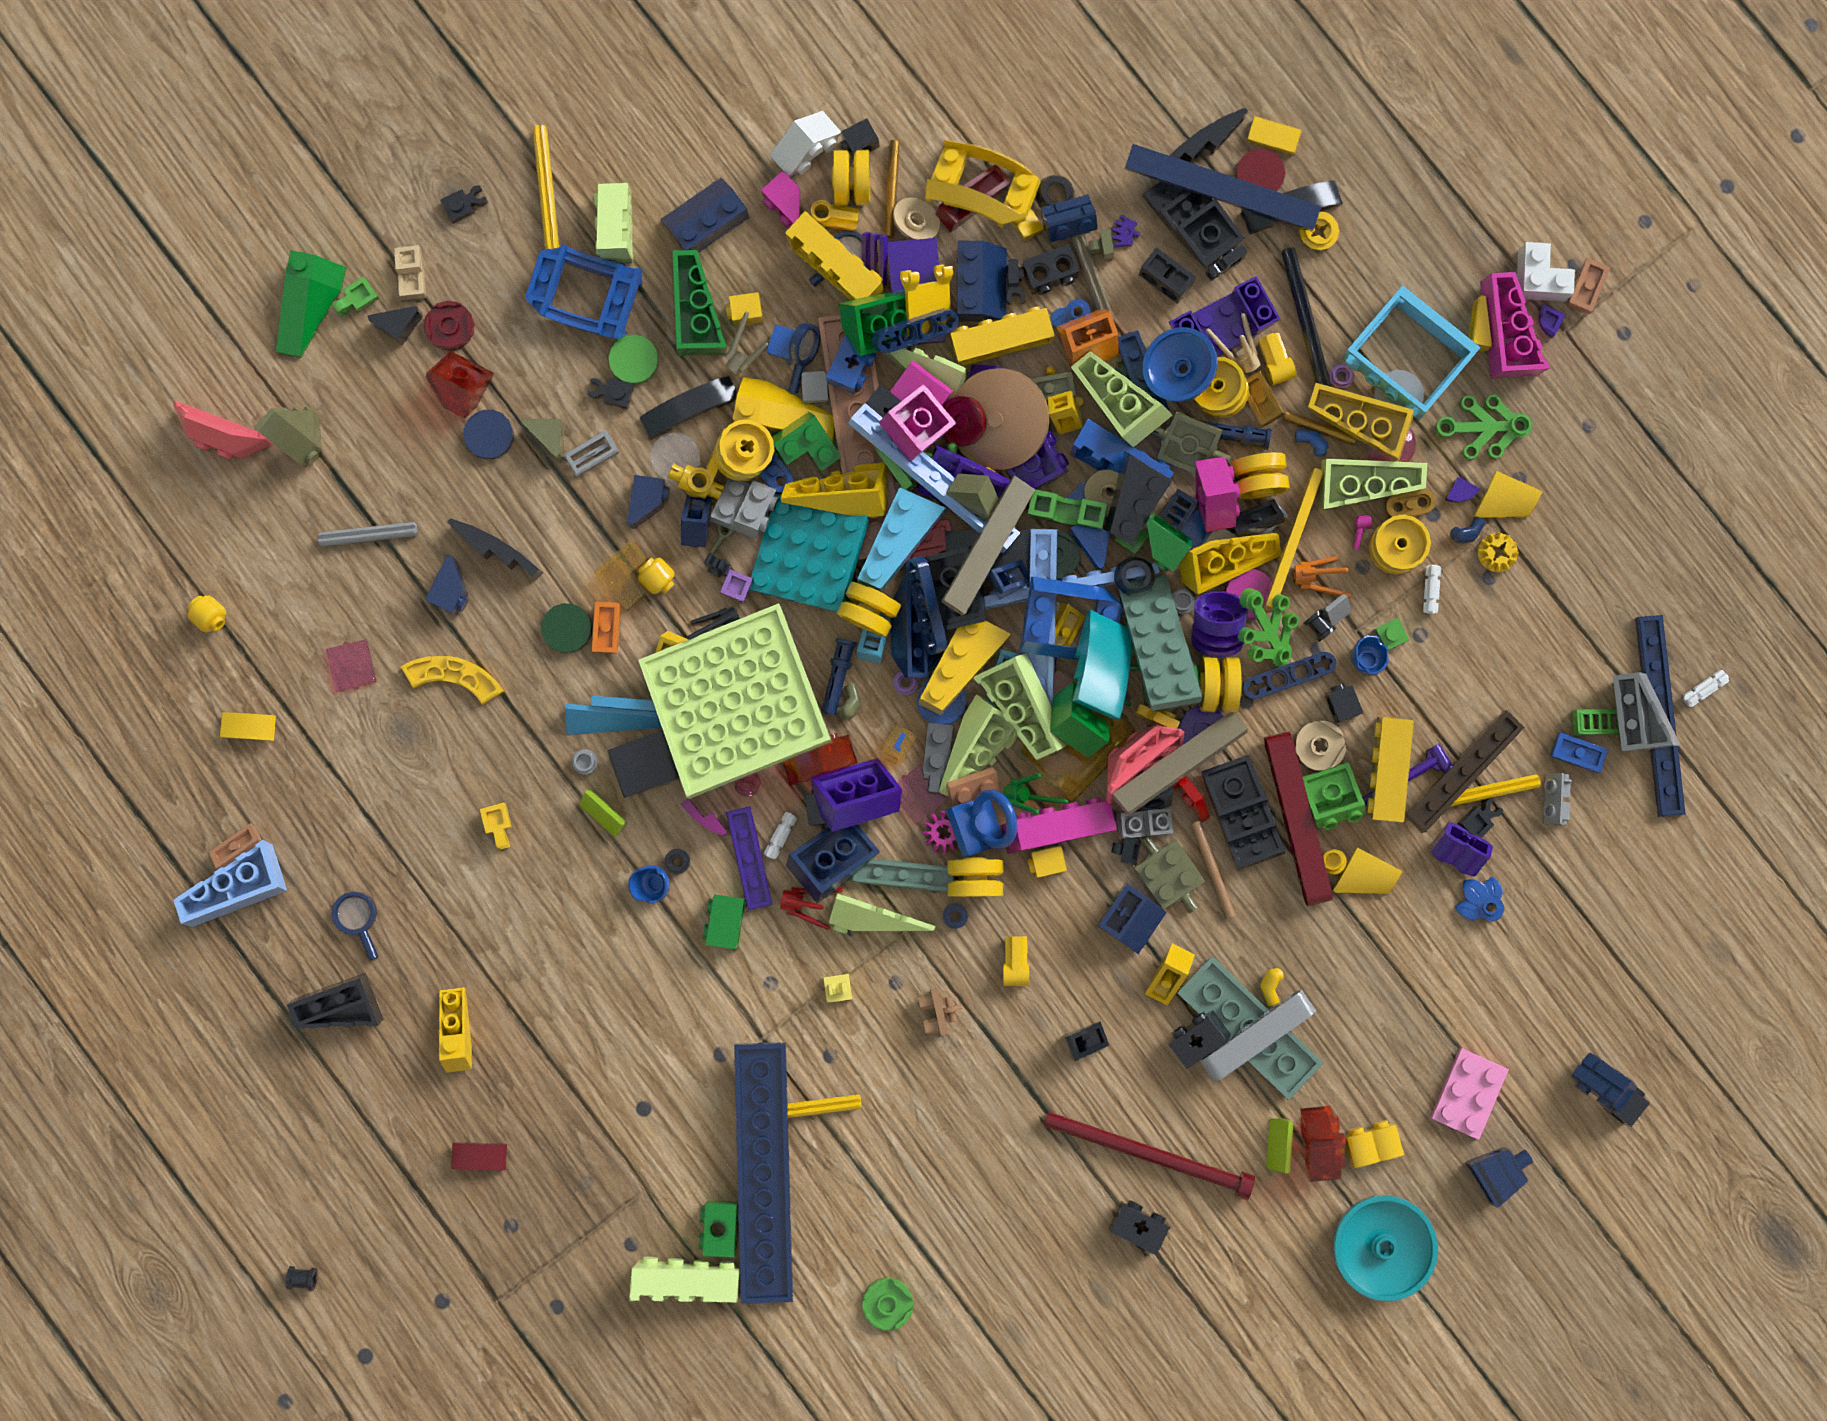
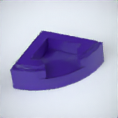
M1542 304L1538 314L1539 324L1544 333L1553 338L1565 314Z
M1457 477L1445 500L1453 503L1467 501L1474 497L1480 488Z

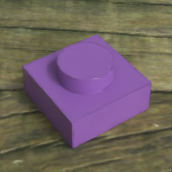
M729 570L720 593L744 603L753 578Z

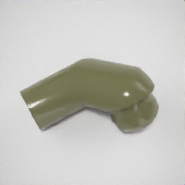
M856 683L844 686L848 699L843 707H839L837 711L839 718L843 720L853 718L861 707V699Z

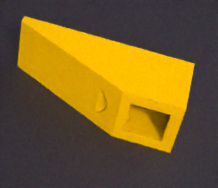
M465 987L439 991V1061L446 1073L472 1070V1043Z

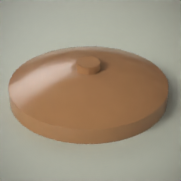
M1004 368L985 370L966 380L954 397L967 396L978 401L984 409L986 416V428L982 437L975 444L964 447L958 446L959 450L969 460L994 470L1009 469L1031 459L1044 443L1049 428L1048 405L1039 387L1024 374Z

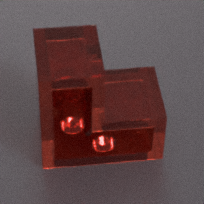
M837 733L831 734L829 736L832 742L783 761L782 763L790 786L810 781L811 777L857 764L849 735L838 737Z
M1331 1106L1300 1108V1130L1305 1143V1167L1310 1182L1341 1179V1168H1345L1342 1148L1346 1147L1344 1133L1339 1132L1340 1122L1338 1116H1334Z

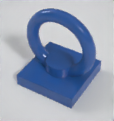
M984 790L976 796L974 801L946 810L962 858L991 848L1005 849L1012 844L1016 837L1017 818L1010 801L996 790ZM991 800L997 802L1004 811L1007 821V830L1004 837Z

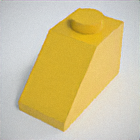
M1172 943L1162 958L1145 995L1168 1006L1187 977L1195 955Z

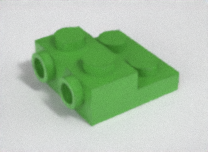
M1349 762L1303 777L1317 829L1332 830L1338 826L1339 822L1345 820L1351 823L1357 822L1362 819V815L1367 814Z

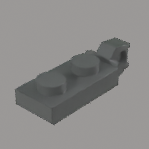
M927 723L922 765L923 779H928L927 793H939L940 781L943 779L950 758L953 725Z

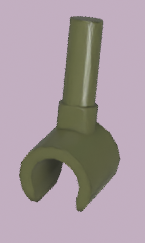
M719 525V535L710 552L715 554L725 538L735 534L736 531L732 529L728 531L726 527Z

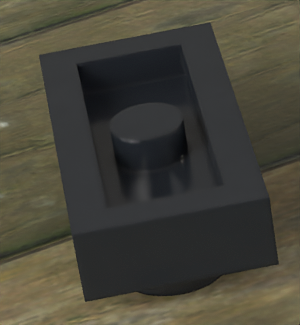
M1275 499L1240 512V516H1236V527H1233L1232 530L1237 538L1251 536L1284 523V514Z

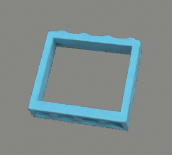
M1402 285L1348 348L1342 359L1345 360L1349 368L1357 370L1365 376V380L1370 385L1380 388L1390 401L1397 402L1402 407L1414 410L1413 417L1420 420L1481 347ZM1396 306L1462 358L1424 404L1357 352Z

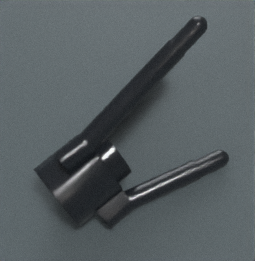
M732 606L729 609L725 607L718 612L691 620V624L695 625L717 618V621L688 635L687 639L691 640L719 625L724 626L739 620L740 617Z

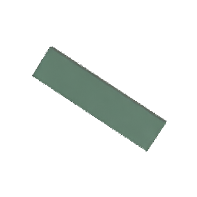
M872 859L852 876V882L941 892H947V884L954 880V876L947 874V866Z

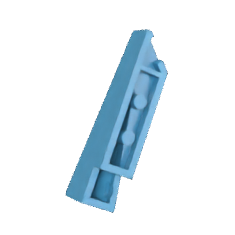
M592 696L591 706L565 704L566 731L569 735L662 728L652 700Z

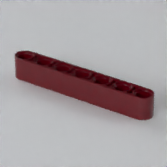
M1287 731L1264 737L1265 750L1305 904L1308 907L1332 901V890L1292 735Z

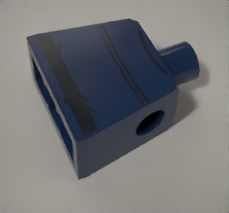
M1502 1147L1470 1159L1465 1163L1489 1203L1498 1208L1528 1182L1522 1169L1532 1164L1533 1159L1525 1149L1513 1156L1509 1149Z

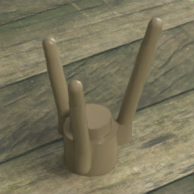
M749 312L744 313L730 350L725 355V358L729 360L725 366L739 377L743 376L750 364L768 347L771 339L769 337L749 358L740 351L734 354L746 325Z

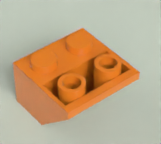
M1100 309L1057 326L1070 368L1090 351L1103 361L1119 356L1118 332L1109 310Z

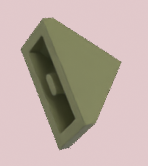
M524 419L521 422L559 462L563 460L564 424L561 419Z
M958 474L946 492L948 496L986 521L999 500L989 476Z

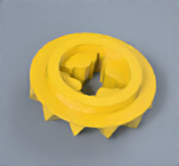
M1320 211L1315 227L1318 229L1326 227L1322 234L1323 237L1320 235L1312 237L1315 228L1313 231L1300 228L1299 235L1302 238V243L1306 244L1310 250L1315 249L1321 252L1324 249L1331 248L1337 241L1339 226L1333 216Z
M1500 532L1486 536L1478 547V558L1481 564L1492 572L1507 571L1516 563L1519 554L1517 543L1510 538V535ZM1504 545L1502 552L1505 554V557L1499 556L1493 560L1496 553L1493 547L1498 548Z

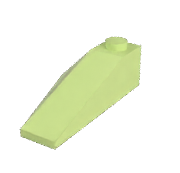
M903 348L891 353H884L903 372L912 361L916 362L953 390L949 399L954 398L958 389L965 382L966 368L937 355L933 360L923 350L917 348L911 349V351Z
M976 694L965 712L939 788L941 794L948 796L947 782L982 771L988 764L992 766L997 761L995 757L1004 748L1008 750L1017 739V730L1010 722L1005 720L1002 716L1003 712L995 702Z

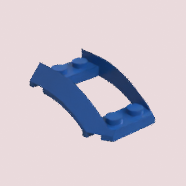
M562 244L561 247L552 250L548 248L540 251L525 299L543 317L583 331L620 340L627 334L625 327L638 287H643L642 270L591 256ZM565 263L612 279L599 321L551 306Z
M1031 576L1019 652L1079 660L1075 657L1077 647L1048 643L1056 594L1096 599L1094 612L1117 623H1120L1122 603L1105 587Z

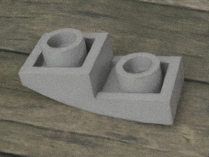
M1171 808L1133 812L1129 816L1126 813L1117 814L1119 839L1173 834Z

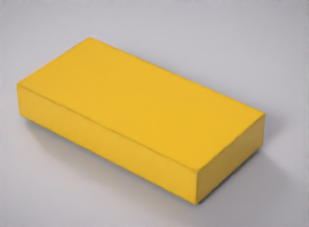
M1254 116L1247 142L1294 156L1301 130Z

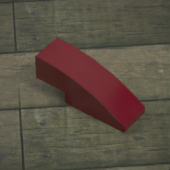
M994 164L963 186L995 198L1011 184V180L998 165ZM944 202L939 205L935 213L950 232L976 214L962 208L944 205Z

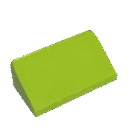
M590 789L585 791L580 800V806L614 837L618 836L628 825V822L594 791Z
M1270 1118L1266 1161L1267 1169L1288 1174L1291 1164L1294 1124L1289 1119Z

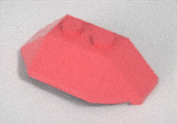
M174 401L173 406L186 437L194 441L193 446L205 451H208L209 448L217 450V455L231 460L232 456L242 459L273 445L270 440L255 430Z
M1158 725L1146 727L1139 733H1133L1121 748L1117 747L1112 750L1108 756L1106 802L1109 804L1115 801L1112 798L1114 792L1181 747L1184 742L1185 732L1182 729Z

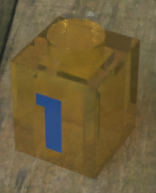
M895 723L881 748V752L885 753L883 758L895 765L898 761L903 763L916 741L917 735Z

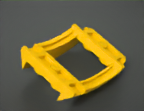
M943 140L944 149L931 180L927 179L925 195L927 202H931V200L943 201L944 205L962 208L982 215L996 222L998 227H1003L1004 224L1015 221V224L1026 221L1041 183L1040 179L1023 164L997 151L978 145ZM969 157L993 163L1015 174L1004 204L981 192L958 185Z

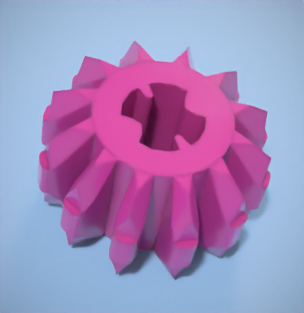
M945 811L940 812L941 820L939 821L936 815L932 814L931 819L934 821V825L927 821L924 823L926 827L931 828V831L922 832L923 836L931 835L932 837L925 842L926 846L935 842L936 844L932 849L933 852L938 850L939 845L942 846V854H947L946 845H949L953 852L956 851V846L952 842H957L950 820H945ZM943 826H947L948 833L951 834L948 839L944 837L945 840L938 838L939 833L936 831L938 827L942 829Z

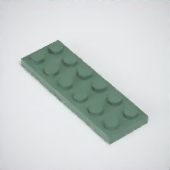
M1155 576V582L1151 589L1140 593L1126 595L1117 588L1151 711L1202 702V694L1167 576ZM1145 578L1128 582L1133 588H1139L1144 585Z
M1210 956L1176 992L1198 1014L1201 1012L1207 1014L1213 1010L1231 1033L1230 1037L1269 1011L1213 956ZM1291 1031L1248 1060L1287 1100H1290L1324 1064Z

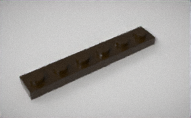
M1508 710L1503 711L1408 810L1405 817L1421 833H1425L1525 727Z

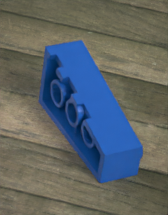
M1087 419L1070 453L1071 456L1098 471L1113 470L1120 474L1124 451L1169 479L1174 473L1166 463L1155 461L1146 452L1132 447L1090 419Z

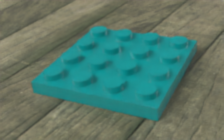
M776 494L775 497L779 499L775 505L774 512H770L769 522L764 532L751 578H753L749 590L837 613L841 602H846V592L852 582L870 518L866 515L849 516L782 503V495Z

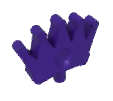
M1121 215L1120 219L1124 222H1115V225L1120 228H1112V232L1118 234L1112 236V240L1119 241V243L1114 244L1115 248L1132 246L1133 236L1139 237L1140 232L1134 231L1137 222Z

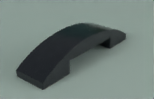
M1335 180L1320 182L1283 193L1321 206L1320 211L1342 205L1343 203ZM1245 209L1241 211L1249 235L1271 228L1274 224L1282 222Z
M730 376L722 377L663 402L640 416V420L649 439L652 440L673 430L672 427L715 407L719 409L736 401L738 393Z

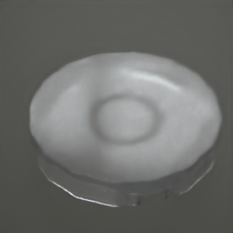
M669 433L660 437L654 443L651 450V464L654 471L662 479L671 483H678L667 478L673 463L685 468L686 464L695 468L699 467L700 452L696 443L689 436L682 433Z

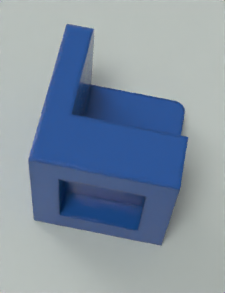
M775 324L767 353L786 359V363L792 365V361L789 358V344L795 330Z

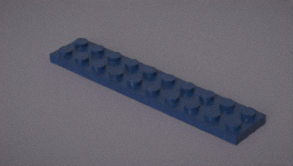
M786 1042L734 1044L741 1304L793 1302Z

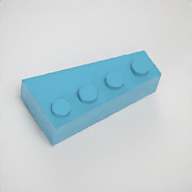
M899 487L860 572L858 583L883 592L904 563L943 517L946 508Z

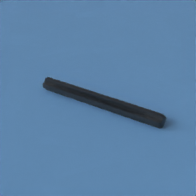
M1294 247L1286 248L1282 251V258L1315 382L1330 387L1331 381L1297 253Z

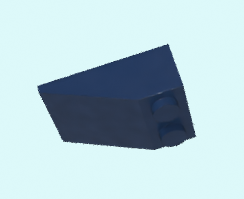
M858 824L834 832L828 827L790 853L786 867L818 904L840 888L878 855L880 851Z

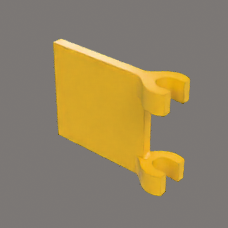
M944 264L935 265L933 270L937 281L919 284V272H911V270L900 272L901 283L905 289L907 320L943 308L951 310L949 283L953 276L952 266L945 267ZM947 316V319L944 321L937 322L946 325V321L949 320V317ZM928 320L922 324V332L924 334L930 328ZM907 328V338H908V337H909V329Z

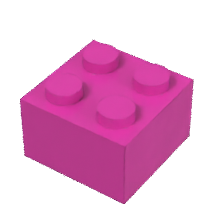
M924 384L891 409L878 422L910 461L924 452L956 424Z
M1225 456L1195 461V498L1199 501L1197 505L1206 532L1236 527V516H1240L1239 504L1236 499L1240 498V489L1238 483L1234 484L1233 467L1228 466Z

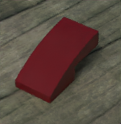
M452 1142L451 1169L506 1170L507 1144Z

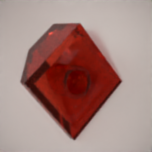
M450 351L426 373V379L443 408L453 412L455 415L466 418L477 408L493 378L494 372Z

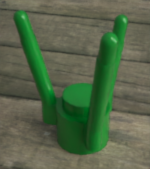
M1040 773L1020 779H1011V784H1007L1003 790V795L1010 801L1013 807L1033 814H1038L1039 810L1023 804L1024 802L1032 800L1058 804L1068 803L1067 799L1030 795L1029 789L1023 783L1041 778Z

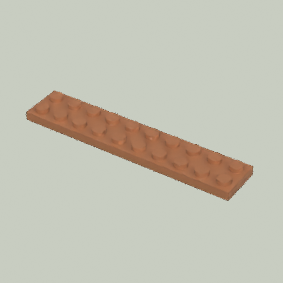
M840 314L818 318L826 374H828L845 336L841 326ZM854 360L852 364L848 363L849 368L852 369L853 366H857V361ZM875 361L872 367L867 366L864 375L867 376L861 390L857 388L855 395L828 384L838 452L841 455L840 465L842 473L854 471V466L884 462L876 451L877 447L848 424L854 414L879 387ZM888 467V503L885 515L870 518L858 561L867 559L896 496L893 474Z

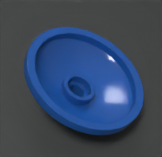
M1174 328L1162 333L1150 344L1143 359V376L1146 384L1155 395L1170 402H1184L1202 394L1213 381L1217 370V354L1213 344L1204 334L1192 328ZM1184 366H1188V370L1185 373H1181V369Z

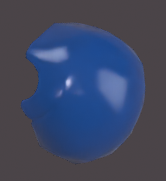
M1366 635L1358 640L1352 648L1351 662L1363 675H1377L1388 664V647L1379 641L1378 636Z
M646 865L633 871L628 879V889L636 901H644L648 904L657 903L664 899L670 890L669 877L662 868Z

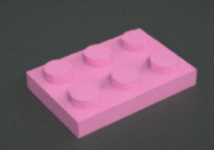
M1459 1048L1430 1118L1479 1140L1509 1069L1463 1048Z

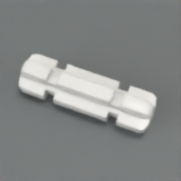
M1428 565L1425 573L1428 579H1425L1424 599H1426V602L1423 603V612L1426 614H1437L1439 603H1436V600H1439L1440 580H1438V577H1441V567L1438 565Z
M1723 670L1717 671L1712 675L1713 678L1708 677L1693 688L1694 691L1689 690L1682 696L1683 702L1688 707H1693L1699 703V699L1703 700L1718 690V686L1722 687L1729 682L1728 675Z
M790 812L784 813L781 819L782 823L778 825L770 840V846L768 845L764 851L765 856L773 860L778 857L780 847H783L791 832V826H794L797 820L795 815Z

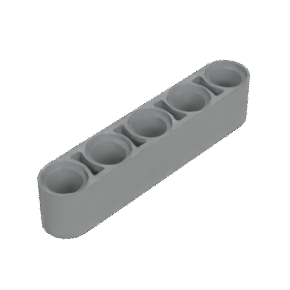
M1300 989L1230 1037L1228 1043L1199 1062L1215 1083L1308 1019L1316 1012V1009L1302 989Z

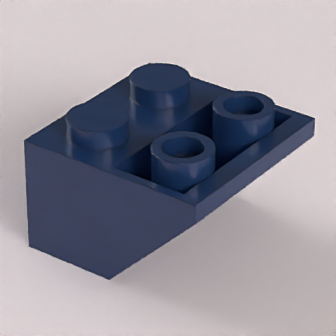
M1126 883L1096 926L1139 955L1167 912Z

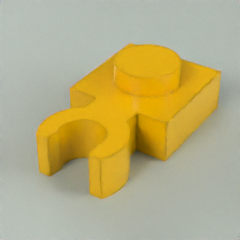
M1142 704L1138 706L1135 715L1158 726L1177 728L1180 723L1175 720L1176 715L1166 710H1162L1161 713L1151 711L1150 708Z

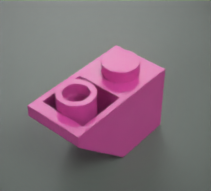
M782 170L761 190L762 203L769 211L775 210L780 215V222L789 229L800 217L801 193L797 184Z

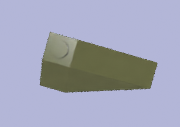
M309 406L304 407L303 410L294 407L292 411H289L287 408H271L254 427L259 433L305 468L308 465H312L318 459L319 452L322 450L320 416Z

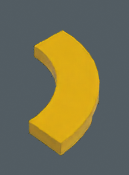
M427 656L400 666L414 689L431 682H452L472 692L482 705L504 693L500 684L489 673L479 666L457 657Z

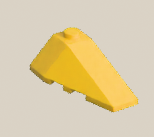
M1270 533L1214 540L1190 550L1179 564L1181 582L1199 595L1281 556L1279 534Z

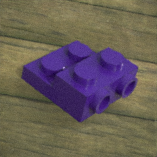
M1050 430L1041 448L1031 459L1019 466L1007 469L1011 478L1016 476L1036 490L1068 473L1066 466L1069 465V462L1062 452L1058 453L1054 445L1057 444V440Z

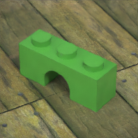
M1035 490L1031 496L1028 515L1029 518L1103 530L1108 505L1107 503L1087 499H1068L1056 493Z

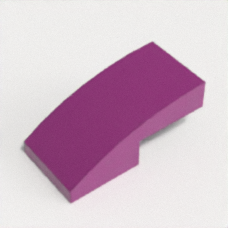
M686 799L680 804L693 819L707 829L723 836L729 834L714 813L711 812L704 817L691 799Z

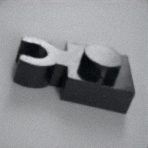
M480 185L472 187L468 194H465L463 189L440 199L452 224L474 214L473 206H484L488 203L485 196L480 199L476 198V195L483 191Z
M1241 244L1236 249L1233 247L1222 255L1221 261L1207 269L1205 274L1209 280L1213 281L1223 272H1227L1244 260L1248 253Z
M591 378V384L598 385L599 389L596 392L588 391L589 397L598 399L603 396L604 404L629 409L634 388L633 383L609 378L607 385H605L601 380Z
M711 553L707 555L704 561V565L708 568L707 572L718 578H721L722 575L727 577L729 570H732L731 565L726 563L727 561L719 559Z
M1488 798L1482 802L1481 809L1479 806L1473 807L1457 824L1471 835L1482 838L1494 826L1490 819L1501 815L1503 809L1496 808L1494 811H1491L1490 805L1494 802V798Z

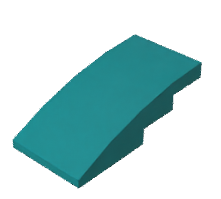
M1088 610L1075 655L1079 661L1074 679L1078 680L1072 701L1111 719H1120L1130 672L1132 641L1129 630L1126 626L1092 610Z

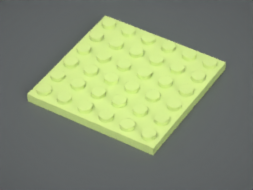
M780 604L639 659L644 678L688 799L832 742Z

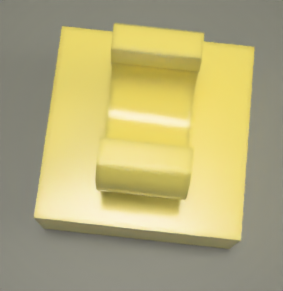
M849 974L823 977L827 1003L852 999Z

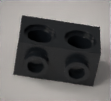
M1069 244L1022 261L1021 267H1023V274L1031 295L1036 293L1039 295L1046 294L1052 291V287L1060 284L1062 287L1071 285L1079 275V269ZM1064 263L1069 267V270L1061 272L1056 266ZM1035 272H1042L1046 278L1044 280H1036L1033 274Z
M1157 247L1141 266L1139 272L1140 277L1177 304L1192 287L1196 278L1195 275Z

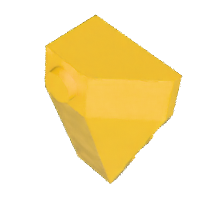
M743 377L736 398L733 422L752 420L760 423L769 432L775 433L783 430L806 413L811 412L816 416L832 442L835 431L832 414L811 403H803V399L769 381Z
M885 462L860 464L854 466V471L840 474L839 470L831 472V475L827 478L818 479L814 476L787 483L784 486L781 501L782 503L849 516L866 515L870 518L884 516L888 503L887 465Z

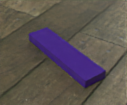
M751 806L727 811V820L747 909L749 911L773 905Z

